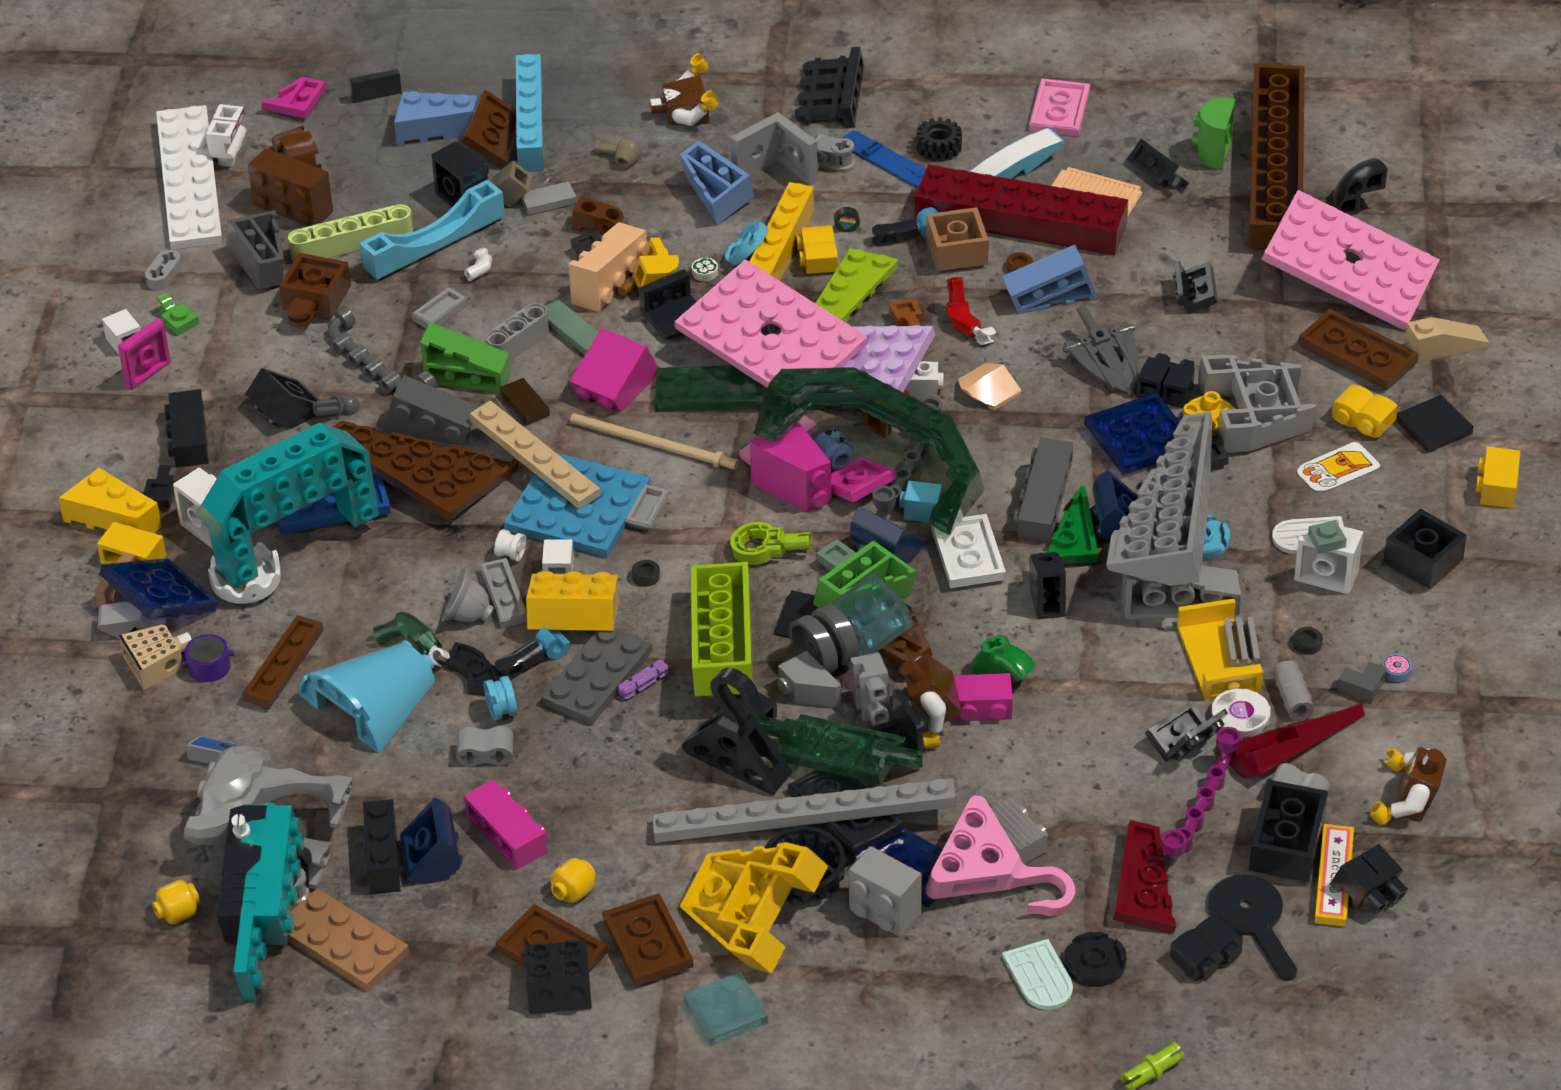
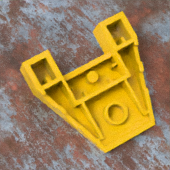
M786 842L778 843L777 847L768 849L763 846H757L753 848V851L747 852L736 849L708 853L679 907L749 968L772 974L786 948L769 933L792 887L814 893L828 865L809 848Z

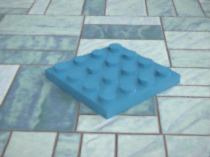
M557 453L600 488V496L581 509H578L534 474L504 521V529L511 533L524 534L526 537L541 541L572 539L573 549L607 558L627 526L625 524L627 515L645 485L651 486V479L648 476Z

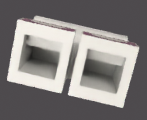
M219 104L206 132L210 157L217 158L219 166L232 167L236 154L242 146V141L247 132L246 128L240 125L245 115L244 107Z

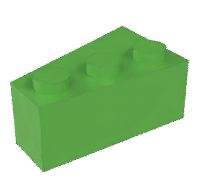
M429 322L420 342L423 372L425 370L430 372L435 378L437 385L500 394V387L507 384L511 374L509 353Z
M872 541L818 579L813 604L818 608L826 604H832L845 616L857 613L867 608L879 606L892 594L899 599L910 596L917 571L878 543Z

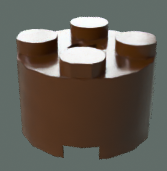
M303 125L273 136L272 146L268 147V149L321 169V164H316L315 154L319 152L315 141L309 131L303 132Z

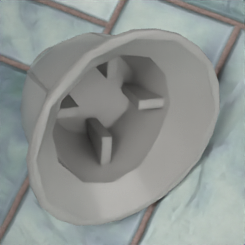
M467 567L462 569L441 619L442 622L455 620L468 623L478 619L486 621L494 608L489 604V596L485 589L471 579Z

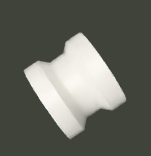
M502 529L496 538L495 555L502 558L509 556L513 561H520L526 547V536L520 533L513 535L510 531Z

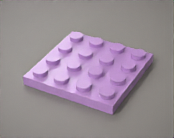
M892 325L853 327L868 336V344L804 402H898L936 335L933 326Z

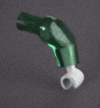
M399 612L396 614L395 619L373 628L374 637L379 644L399 636L405 637L413 641L438 667H441V664L438 663V656L440 654L447 659L450 657V654L442 649V644L431 629L409 612Z

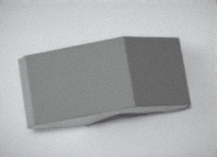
M142 599L102 605L99 608L97 629L119 638L120 635L129 633L133 627L142 630L161 624L166 625L167 611Z

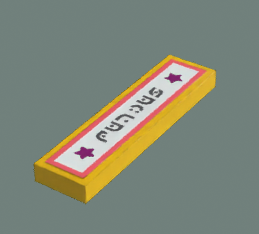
M1324 824L1314 922L1316 924L1346 927L1349 894L1345 890L1338 893L1330 883L1340 866L1352 860L1354 827Z

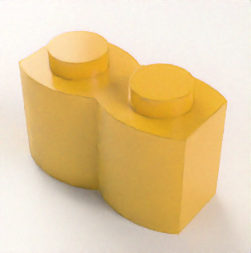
M832 225L801 227V235H796L800 267H805L806 274L835 272L838 268V256Z
M1350 385L1333 402L1332 417L1342 425L1356 427L1364 435L1379 438L1396 421L1398 405L1387 397L1373 395L1364 387Z

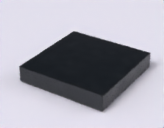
M1442 395L1398 412L1396 421L1427 452L1471 435L1474 426Z

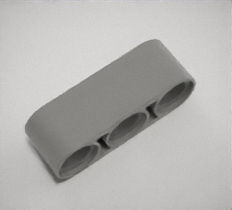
M540 303L527 305L489 331L485 337L486 344L508 352L510 360H512L548 334L547 308Z

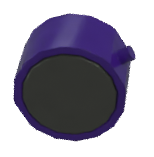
M213 634L200 635L189 641L185 647L186 660H182V666L188 665L189 675L195 680L214 682L227 675L231 668L229 657L234 656L233 650L228 651L226 641L220 636Z

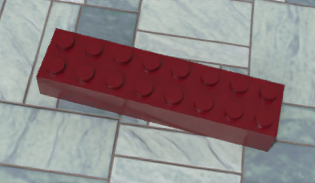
M928 164L914 196V219L916 220L918 214L926 208H934L939 213L977 207L986 233L1064 247L1075 245L1077 249L1116 255L1127 225L1129 199Z

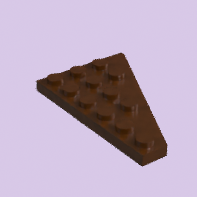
M340 421L333 426L348 432L369 452L372 473L448 521L519 469L518 460L512 459L511 462L494 459L491 453L477 452L473 449L452 445L451 449L433 445L432 440L418 439L414 436L392 432L391 435L373 432L374 427L358 426L347 421Z

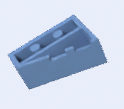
M415 91L403 92L394 121L396 146H403L404 141L420 139V143L428 142V138L443 136L444 140L463 137L478 102L477 96L418 93Z
M699 140L680 154L685 177L716 225L720 224L754 197L750 175Z
M1075 245L1002 276L1018 314L1049 309L1051 304L1065 302L1066 305H1072L1074 300L1089 298L1090 301L1098 300L1085 265Z

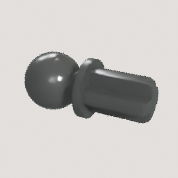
M344 395L341 398L332 396L330 400L314 402L312 404L313 413L315 416L332 415L335 418L340 417L342 414L352 415L359 410V401L353 395Z

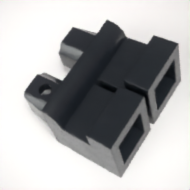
M1158 353L1154 358L1148 357L1137 377L1136 397L1159 403L1162 398V403L1184 408L1188 403L1190 391L1194 388V361L1184 359L1180 361V364L1170 362V357L1162 353Z
M1380 844L1341 865L1330 883L1338 893L1345 890L1352 897V905L1355 910L1365 906L1374 916L1385 909L1389 903L1382 894H1385L1395 904L1402 900L1408 891V888L1399 879L1403 869Z

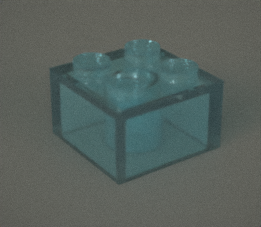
M874 573L830 603L846 616L856 634L859 650L865 655L876 653L914 625L905 602Z

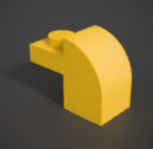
M650 238L645 255L639 256L633 272L638 288L676 273L679 257L678 255H669L660 238Z

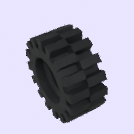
M931 118L929 123L925 120L922 122V125L918 126L916 148L919 151V155H924V158L927 160L931 157L934 162L937 159L944 162L945 158L952 160L953 156L957 157L962 150L961 127L957 126L955 121L951 123V119L942 121V118H938V121H935L934 118Z

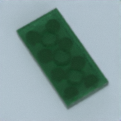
M733 365L657 368L654 399L655 412L763 409L764 386Z

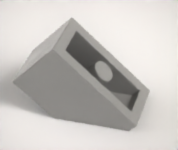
M807 651L778 666V688L795 703L835 708L841 705V685Z

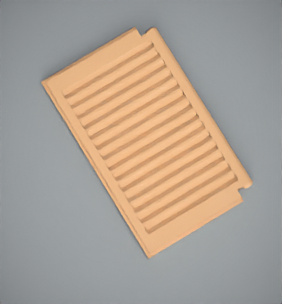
M1068 167L1067 170H1061L1052 184L1055 187H1065L1067 189L1129 199L1128 216L1142 195L1140 186Z

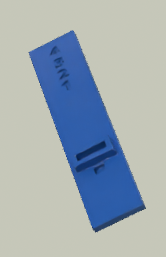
M852 130L842 137L853 141L854 150L852 153L918 189L925 173V168L883 146L881 142L872 140L856 130Z

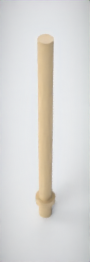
M573 413L570 419L571 424L712 463L713 467L716 468L722 466L736 470L739 464L738 459L727 457L720 451L713 453Z

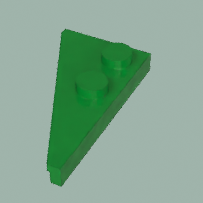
M1080 486L1079 490L1075 492L1069 510L1065 511L1058 525V530L1052 536L1048 551L1044 552L1059 553L1063 564L1098 562V550L1086 486Z

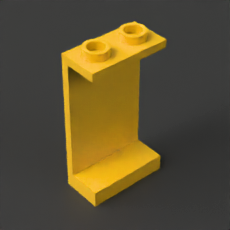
M1235 599L1178 607L1177 629L1204 701L1215 700L1224 691L1232 689H1248L1257 693L1262 692L1263 670L1260 664L1230 666L1224 618L1230 617V621H1235ZM1234 629L1232 633L1236 658L1241 659L1237 629Z

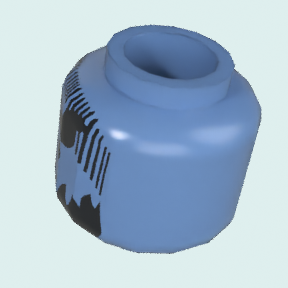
M831 429L818 435L814 442L830 460L831 470H838L850 463L853 455V446L841 431Z

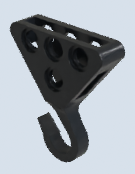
M723 668L712 679L710 684L711 692L722 712L698 725L682 743V749L689 756L774 795L792 775V769L755 717L765 706L753 681L746 674L735 668ZM728 685L732 686L740 693L743 701L749 707L752 713L746 711L742 707L737 698L729 689ZM700 745L709 749L713 756L705 754ZM725 757L731 759L737 765V768L730 766ZM761 757L767 758L772 763L773 768L767 766ZM750 769L756 771L762 780L756 779L751 774Z

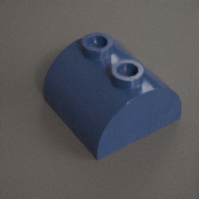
M1106 470L1093 484L1092 492L1095 505L1091 507V512L1095 519L1099 521V524L1095 526L1096 534L1101 540H1106L1110 543L1111 535L1114 530L1120 529V520L1123 516H1128L1130 513L1129 506L1132 501L1138 499V495L1109 470Z
M860 506L857 507L851 521L850 537L857 543L855 547L857 550L875 541L908 564L917 556L925 543V540Z
M433 798L400 833L406 878L409 881L421 884L439 882L451 876L461 867L463 857L459 854L457 846L459 834L454 828L452 811L442 800Z

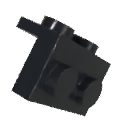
M1180 261L1174 263L1175 273L1172 276L1178 288L1174 292L1180 306L1184 305L1190 314L1218 303L1214 268L1210 261L1188 270L1183 268Z

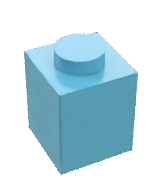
M909 481L906 492L901 491L899 507L904 508V520L926 523L938 521L942 505V485Z

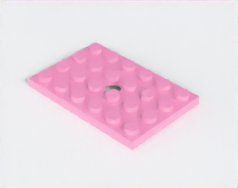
M1298 190L1261 260L1405 331L1407 323L1410 322L1440 259ZM1345 252H1352L1358 255L1360 260L1356 261L1355 264L1345 260Z
M746 259L675 321V329L797 408L868 344V336ZM774 324L781 328V333L779 335L768 334L764 336L761 333V329L766 325Z

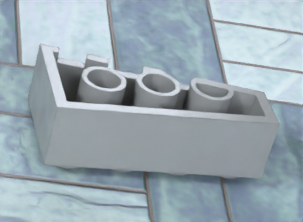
M1201 566L1200 581L1188 586H1169L1122 574L1121 597L1124 619L1178 617V607L1227 599H1235V615H1239L1241 591L1237 570Z

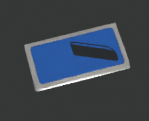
M198 736L186 746L188 760L210 764L212 761H217L222 751L239 744Z

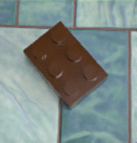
M267 148L248 164L253 205L268 211L276 210V214L307 226L321 224L333 213L328 171Z

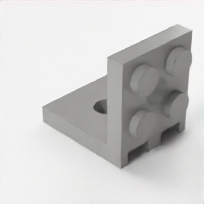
M779 112L730 137L731 163L749 175L778 161L807 184L811 185L818 181L817 141Z

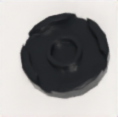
M1087 932L1077 935L1065 949V968L1069 976L1078 983L1090 987H1103L1113 984L1122 977L1126 969L1127 955L1124 946L1116 938L1114 941L1108 938V934L1102 932Z

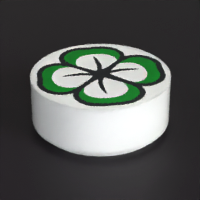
M699 258L692 263V276L696 280L708 282L717 277L718 264L715 260Z

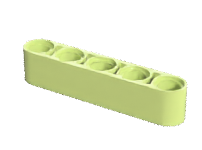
M394 205L294 230L288 235L291 260L294 262L299 253L329 258L360 250V242L380 232L387 234L413 232L411 209L406 205Z

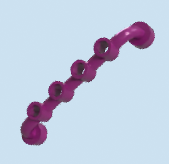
M1223 727L1217 732L1216 746L1221 750L1216 765L1208 769L1205 786L1198 788L1195 805L1187 809L1184 826L1177 830H1169L1162 836V850L1172 859H1178L1183 853L1192 850L1193 833L1202 830L1204 812L1213 809L1215 791H1219L1225 786L1227 767L1232 753L1240 747L1241 740L1240 732L1233 727Z

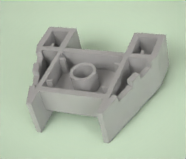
M1229 354L1201 356L1198 384L1202 395L1204 396L1208 391H1214L1220 397H1235L1239 408L1220 410L1216 435L1227 453L1252 451L1312 431L1316 404L1301 405L1296 394L1302 369L1301 365L1281 362L1280 366L1262 364L1263 359L1252 358V362L1237 360L1236 355Z

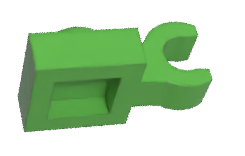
M167 293L156 297V300L161 304L157 309L161 313L162 321L177 336L199 324L198 316L185 304L181 303L175 306Z

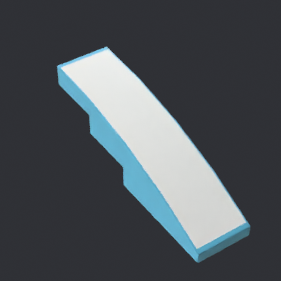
M1046 128L1006 146L969 172L990 174L1012 179L1021 171L1027 175L1062 147L1065 141L1052 129Z

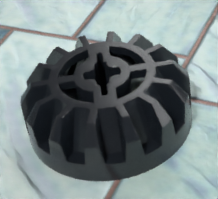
M808 826L793 827L777 833L765 845L764 848L768 849L777 847L778 843L786 842L807 847L828 865L814 893L792 887L786 901L793 902L796 896L802 898L803 904H808L810 897L814 895L818 901H821L827 897V892H836L840 881L844 879L845 854L843 847L827 831Z

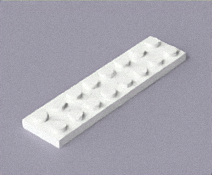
M206 105L156 111L171 250L223 243L213 157L209 155L206 132L209 128Z

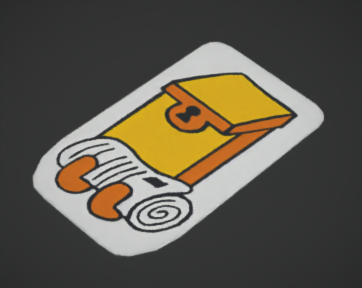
M1352 442L1302 464L1297 469V473L1313 490L1325 491L1374 471L1380 467V464L1361 444Z

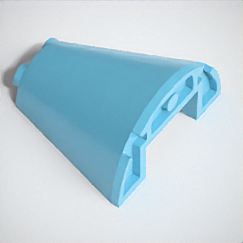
M403 640L399 644L308 673L300 680L298 693L301 698L318 710L327 704V698L354 717L358 739L379 753L435 682L432 672L434 663L428 655H421L408 641Z

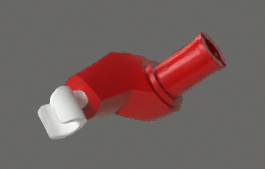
M958 277L948 278L949 302H947L945 308L952 328L970 338L976 337L980 345L994 342L990 335L996 334L993 327L981 329V321L970 313V303L965 300L963 277H959V279Z

